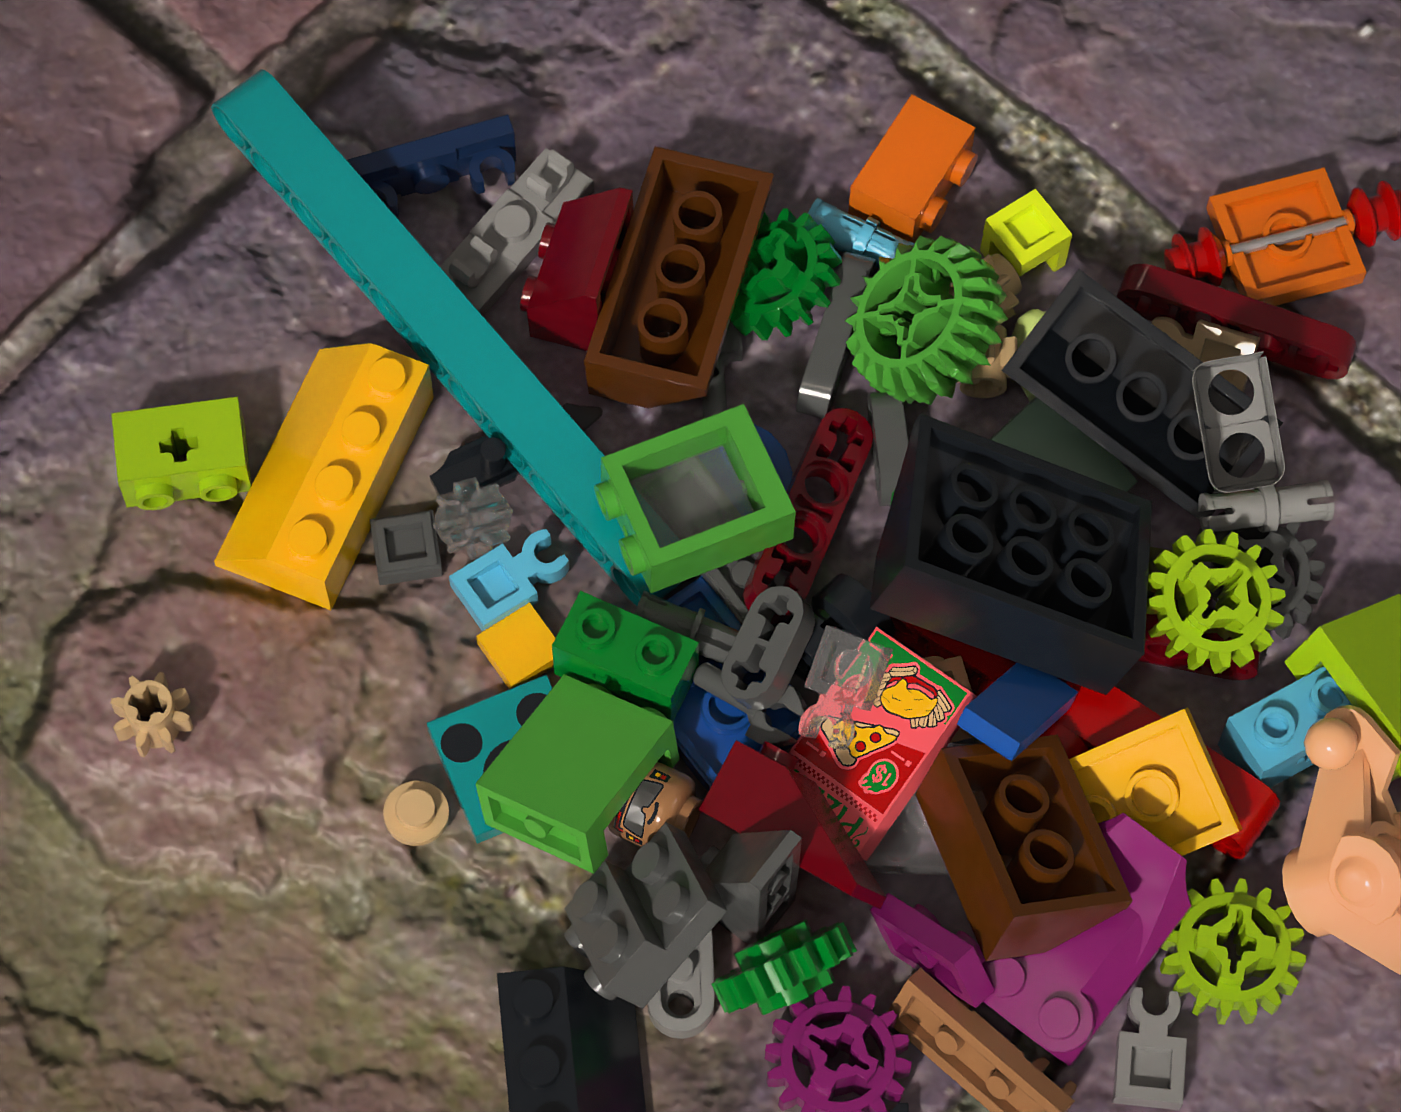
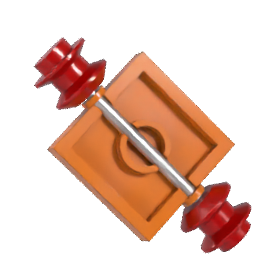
M1323 167L1210 196L1206 210L1216 235L1207 227H1200L1197 241L1187 243L1181 234H1174L1172 236L1171 248L1164 251V262L1166 270L1196 280L1206 277L1211 285L1217 287L1221 285L1226 267H1229L1239 294L1274 306L1363 283L1366 269L1352 235L1366 247H1373L1376 242L1377 233L1385 231L1391 240H1399L1401 238V190H1393L1391 185L1385 180L1377 184L1376 195L1368 197L1360 187L1353 188L1346 209L1342 210L1326 169Z

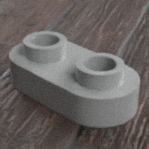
M712 929L647 1004L651 1022L661 1033L669 1037L678 1039L693 1037L702 1032L712 1019L714 1013V989L711 985L714 982ZM685 997L692 1002L694 1007L688 1014L680 1016L672 1013L668 1005L674 998Z

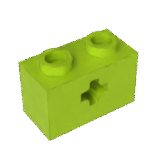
M238 397L111 413L118 484L127 508L137 506L144 510H160L171 506L174 501L201 498L210 502H220L235 497L237 493L250 490L252 484L245 423ZM187 454V460L179 462V455Z

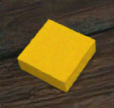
M530 602L476 636L477 645L509 690L530 682L554 668L552 644L556 638Z

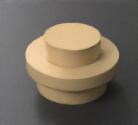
M425 781L405 782L397 786L385 801L383 809L385 825L389 833L403 844L421 846L431 843L447 827L449 821L447 799L442 791L431 783Z

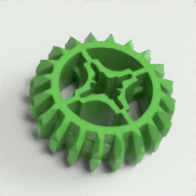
M920 235L914 246L898 243L894 259L879 257L880 270L874 276L862 275L866 284L863 294L850 298L858 307L857 313L845 320L853 326L851 330L853 334L846 341V347L855 356L852 365L857 368L859 374L870 382L871 387L880 393L887 392L889 396L901 402L911 404L916 400L919 403L924 402L931 405L937 394L941 397L953 398L958 381L962 384L973 385L972 370L977 365H990L985 353L990 345L1003 343L994 329L1008 319L1003 312V308L999 306L1007 295L1002 290L1001 285L997 283L999 275L995 272L993 266L981 259L982 255L970 246H963L951 238L940 236L934 240ZM950 282L953 283L954 297L949 294ZM898 345L902 347L900 358L898 353Z

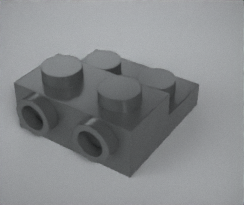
M665 822L652 839L637 851L633 861L625 870L604 861L591 878L579 886L572 900L564 908L572 924L564 935L568 943L578 953L589 959L591 965L585 971L584 978L593 990L606 999L615 1000L619 997L643 1009L728 910L686 833Z

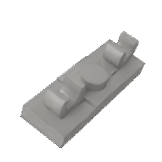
M545 148L510 189L505 191L472 228L469 235L444 261L440 268L480 314L484 316L538 255L540 239L546 223L556 224L563 202L591 195L594 191V180L576 169L573 162L554 149L550 151Z

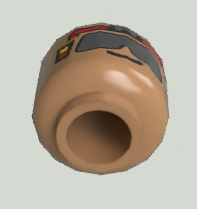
M657 762L607 827L616 836L640 847L648 843L665 822L684 831L687 837L690 838L700 817L701 811H699L703 800L696 797V784L692 778Z

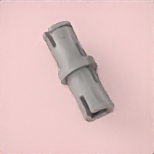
M1324 479L1312 483L1282 487L1271 485L1232 493H1201L1198 500V512L1224 509L1225 515L1199 518L1202 531L1212 529L1213 533L1258 527L1260 532L1264 533L1277 531L1279 524L1318 520L1331 521L1334 516V502L1308 505L1307 500L1333 496V491L1329 481Z

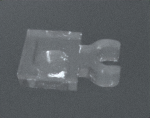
M826 625L804 686L820 693L817 704L810 706L802 714L798 727L799 735L816 738L822 722L829 718L833 724V733L829 739L828 746L834 749L846 750L851 744L855 733L854 721L851 717L853 707L871 711L893 649L838 627Z

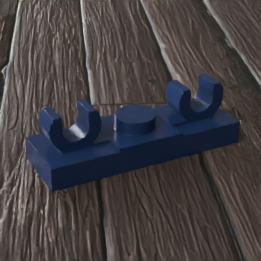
M507 114L347 159V161L390 211L398 217L397 195L401 194L402 197L412 193L432 194L442 190L449 183L458 181L459 177L470 176L471 187L477 194L485 193L483 172L487 169L497 168L501 170L505 175L508 186L513 185L516 182L515 161H517L515 133Z

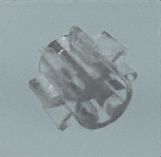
M476 477L454 482V492L436 497L439 507L435 514L433 527L436 529L441 540L447 544V551L449 553L466 549L470 560H474L491 551L494 545L510 540L511 537L507 529L510 526L513 508H510L505 497L499 493V485L497 483L480 487Z

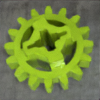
M1205 529L1196 537L1195 544L1187 535H1184L1172 544L1173 553L1164 550L1153 560L1154 565L1160 572H1152L1148 575V590L1154 592L1155 596L1147 600L1146 613L1157 614L1159 622L1148 633L1151 638L1160 637L1164 634L1167 635L1171 640L1165 651V655L1168 658L1173 657L1181 650L1189 653L1187 663L1190 670L1195 671L1204 664L1206 659H1209L1214 674L1222 673L1230 667L1231 658L1241 668L1255 659L1253 650L1262 652L1274 642L1266 630H1274L1283 624L1285 617L1272 610L1271 606L1286 597L1285 590L1270 588L1267 581L1274 576L1278 569L1276 565H1269L1263 568L1258 566L1255 561L1259 557L1262 548L1257 544L1245 552L1239 550L1238 533L1231 532L1220 544H1217L1212 529ZM1202 562H1215L1225 567L1209 569ZM1223 585L1224 589L1217 596L1219 600L1215 605L1216 611L1213 610L1203 618L1202 614L1209 606L1207 602L1211 597L1210 592H1214ZM1175 599L1178 600L1179 614L1175 605ZM1217 633L1224 640L1229 637L1233 640L1212 641L1201 636L1203 634Z
M1239 878L1233 892H1225L1219 879L1211 880L1207 889V898L1205 899L1193 888L1187 891L1192 907L1161 947L1165 951L1173 952V954L1165 957L1160 965L1161 974H1178L1179 976L1172 991H1177L1180 997L1190 992L1196 998L1191 1012L1196 1016L1201 1014L1208 1005L1216 1008L1217 1023L1225 1025L1231 1011L1239 1010L1240 1016L1246 1025L1253 1023L1257 1016L1259 1004L1265 1011L1271 1015L1274 1014L1282 1003L1278 992L1291 996L1299 983L1290 972L1301 971L1306 963V955L1291 950L1301 943L1305 934L1301 928H1286L1285 923L1292 912L1289 905L1273 910L1268 905L1272 890L1265 887L1259 892L1257 897L1247 895L1246 879ZM1223 913V919L1213 926L1200 924L1198 929H1194L1206 917ZM1253 920L1257 922L1266 931L1268 936L1264 935L1261 932V930L1257 927ZM1233 930V943L1236 944V954L1241 956V958L1237 961L1231 973V959H1228V949L1223 945L1227 942ZM1195 967H1200L1213 984L1203 978ZM1266 973L1271 974L1262 984L1241 991V984L1251 976L1263 978Z

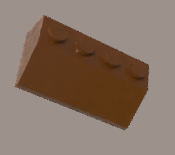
M654 147L584 359L588 393L590 395L648 409L707 396L773 186V173Z

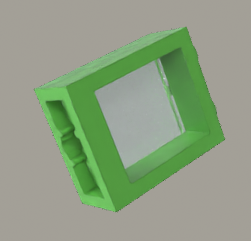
M744 404L601 457V483L594 485L598 504L607 521L617 519L625 536L619 539V546L625 564L632 576L642 573L650 593L793 539L796 511Z

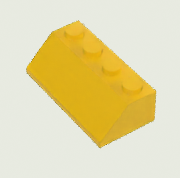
M373 343L319 349L214 560L215 566L332 610L371 529L370 519L376 518L434 398L429 364Z

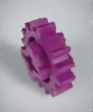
M842 986L838 1001H829L826 993L821 988L814 992L812 1007L807 1008L800 1001L790 1005L789 1012L793 1022L775 1019L772 1027V1033L782 1043L766 1044L765 1060L780 1064V1066L774 1067L767 1072L766 1081L768 1087L785 1086L786 1088L779 1097V1108L784 1111L797 1104L802 1108L801 1112H887L883 1102L884 1098L900 1103L905 1089L893 1078L909 1077L912 1062L896 1057V1055L908 1049L910 1041L908 1034L891 1035L890 1033L896 1024L897 1014L893 1010L879 1017L874 1014L876 996L871 993L863 999L860 1005L851 1002L850 986ZM826 1021H843L842 1024L823 1029L815 1026ZM868 1033L874 1038L880 1049L883 1067L878 1065L879 1060L868 1055L865 1045ZM839 1050L850 1055L848 1064L842 1063L836 1071L826 1067L827 1057L834 1058ZM792 1054L798 1056L800 1063L808 1066L811 1078L807 1089L796 1075ZM851 1092L860 1095V1097L849 1101H832L834 1097Z

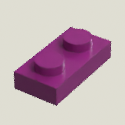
M890 893L885 895L887 898L881 909L874 906L870 909L891 953L914 969L922 968L941 986L974 1008H977L995 991L982 964L986 960L980 946L967 933L963 931H958L956 934L951 933L942 927L937 918L924 906L916 904L912 908Z

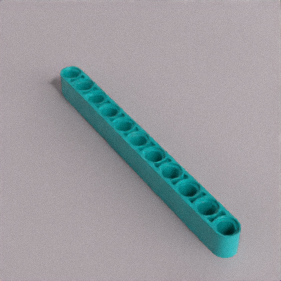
M260 69L214 102L211 106L212 112L229 139L424 363L429 364L431 372L489 438L495 437L503 441L506 447V458L627 598L635 606H638L644 590L650 592L642 573L632 576L629 572L619 546V539L625 537L616 518L610 521L605 519L594 491V485L601 483V457L605 455L269 72ZM634 490L659 547L661 548L679 541ZM682 582L650 594L663 598Z

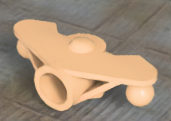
M1352 705L1339 706L1327 713L1323 719L1313 723L1304 739L1306 755L1312 764L1319 767L1300 847L1292 849L1284 860L1282 868L1283 888L1290 909L1296 920L1307 932L1317 937L1332 934L1401 975V812H1397L1388 791L1401 751L1363 709Z

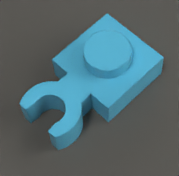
M547 529L532 533L525 540L522 552L514 557L511 556L502 543L449 576L451 588L482 632L529 602L532 606L538 602V592L533 587V584L537 582L543 584L555 583L568 573L569 560L565 554L550 563H543L536 558L540 551L547 549L551 545V535Z

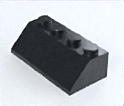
M1078 269L1001 371L1198 520L1199 518L1212 516L1216 511L1198 512V500L1201 493H1223L1213 488L1208 477L1192 384L1193 371L1203 362ZM1219 374L1212 379L1209 385V400L1213 407L1223 414H1239L1245 411L1252 403L1253 399ZM1268 415L1260 419L1266 421L1269 424ZM1277 418L1278 427L1280 428L1283 422ZM1204 423V428L1210 429V427L1206 426ZM1233 434L1221 445L1219 451L1221 466L1231 476L1241 478L1264 448L1262 443L1251 434Z
M562 966L497 973L509 1112H646L635 1005L619 997L615 1000H609L599 995L585 980L584 973L586 970Z

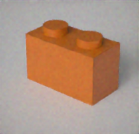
M911 94L852 183L848 214L855 215L865 221L868 217H872L881 222L880 228L913 243L916 242L923 230L932 233L946 211L948 201L944 198L953 184L962 187L975 167L978 154L972 152L975 127Z

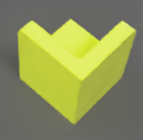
M1035 188L985 220L980 252L984 257L988 254L992 256L993 254L1002 253L1019 276H1022L1044 261L1053 272H1056L1066 264L1072 233Z

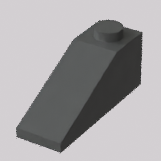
M792 830L737 833L730 837L721 850L713 845L700 858L728 910L718 923L748 945L768 935L795 901L802 838Z

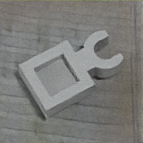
M1135 987L1127 1003V1015L1131 1024L1137 1029V1033L1119 1031L1117 1036L1112 1103L1180 1110L1184 1097L1187 1038L1167 1036L1168 1030L1173 1026L1180 1012V996L1177 991H1169L1165 1002V1012L1160 1015H1152L1143 1008V988Z

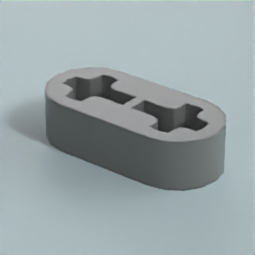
M870 392L867 399L868 423L873 432L871 450L877 498L880 506H890L892 492L896 488L908 447L903 402L889 396L887 392Z
M775 586L766 589L756 597L723 664L721 672L722 685L729 695L747 709L757 711L767 709L780 700L813 633L815 626L814 612L810 605L793 589L785 586ZM789 610L793 614L791 622L789 624L779 623L775 628L771 624L773 616L775 614L785 615ZM762 669L766 673L762 683L751 682L747 685L743 682L747 672L758 673Z

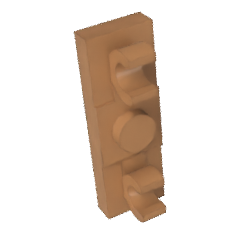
M922 968L918 969L907 979L887 1011L893 1010L897 1014L894 1028L900 1034H908L910 1042L985 1108L990 1112H1068L1075 1102L1071 1097L1075 1093L1077 1085L1070 1080L1063 1088H1059L1044 1075L1043 1072L1050 1063L1045 1057L1038 1058L1033 1063L1029 1062L1024 1057L1025 1054L1005 1038L1003 1034L997 1031L974 1010L971 1012L969 1010L970 1004L962 999H956Z

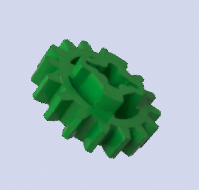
M783 208L777 221L773 222L764 212L730 322L742 335L747 336L753 330L761 340H768L773 328L777 327L785 337H789L792 334L794 321L800 319L803 323L810 326L814 322L810 310L815 305L828 308L831 304L824 291L826 288L840 285L841 279L832 268L842 263V257L833 247L836 242L822 224L818 225L808 213L804 212L796 218L788 208Z
M804 919L794 925L776 930L733 953L739 967L717 978L711 985L724 1013H731L740 1008L742 1010L756 1003L761 1014L766 1015L779 1008L793 1005L821 988L832 984L835 979L829 968L853 956L857 949L844 922H836L828 927L825 926L812 932L807 920Z

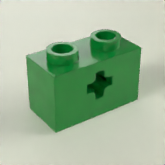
M583 591L579 592L552 644L555 675L562 677L565 674L586 684H598L610 691L613 696L641 708L651 707L658 710L671 721H674L693 683L694 673L699 666V642Z

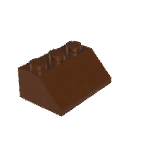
M1058 735L1038 737L1012 761L1006 759L984 743L941 748L915 795L986 961L1046 953L1129 907L1133 901Z

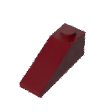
M736 740L699 811L738 833L792 830L802 838L799 867L848 895L881 909L887 897L816 782L794 771L799 758L767 741H764L760 750L757 751Z

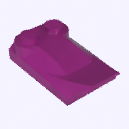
M1125 813L1100 822L1098 825L1133 900L1129 907L1046 953L986 961L982 964L995 990L983 1002L1068 1066H1073L1192 907L1186 888L1187 860Z

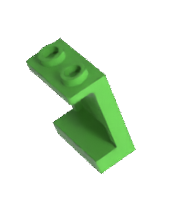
M564 674L475 783L485 824L594 874L608 856L604 835L605 828L657 762L673 768L679 761L673 721L667 719L654 708H641L613 696L610 691L598 684H586Z

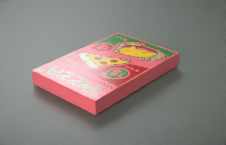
M878 627L874 629L798 738L797 743L789 751L790 754L799 758L794 771L816 782L865 861L870 858L916 792L941 748H946L959 730L960 726L957 723L965 706L977 697L974 693Z

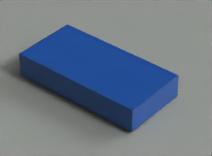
M1016 663L965 706L957 725L1006 759L1012 761L1070 709L1078 691L1053 675Z

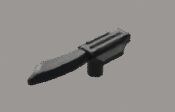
M570 403L562 406L583 431H586L603 414V410L600 407L579 406ZM485 435L450 451L442 467L430 475V481L441 503L446 504L458 500H474L516 480L518 471L506 458V447L503 441L499 438H489Z

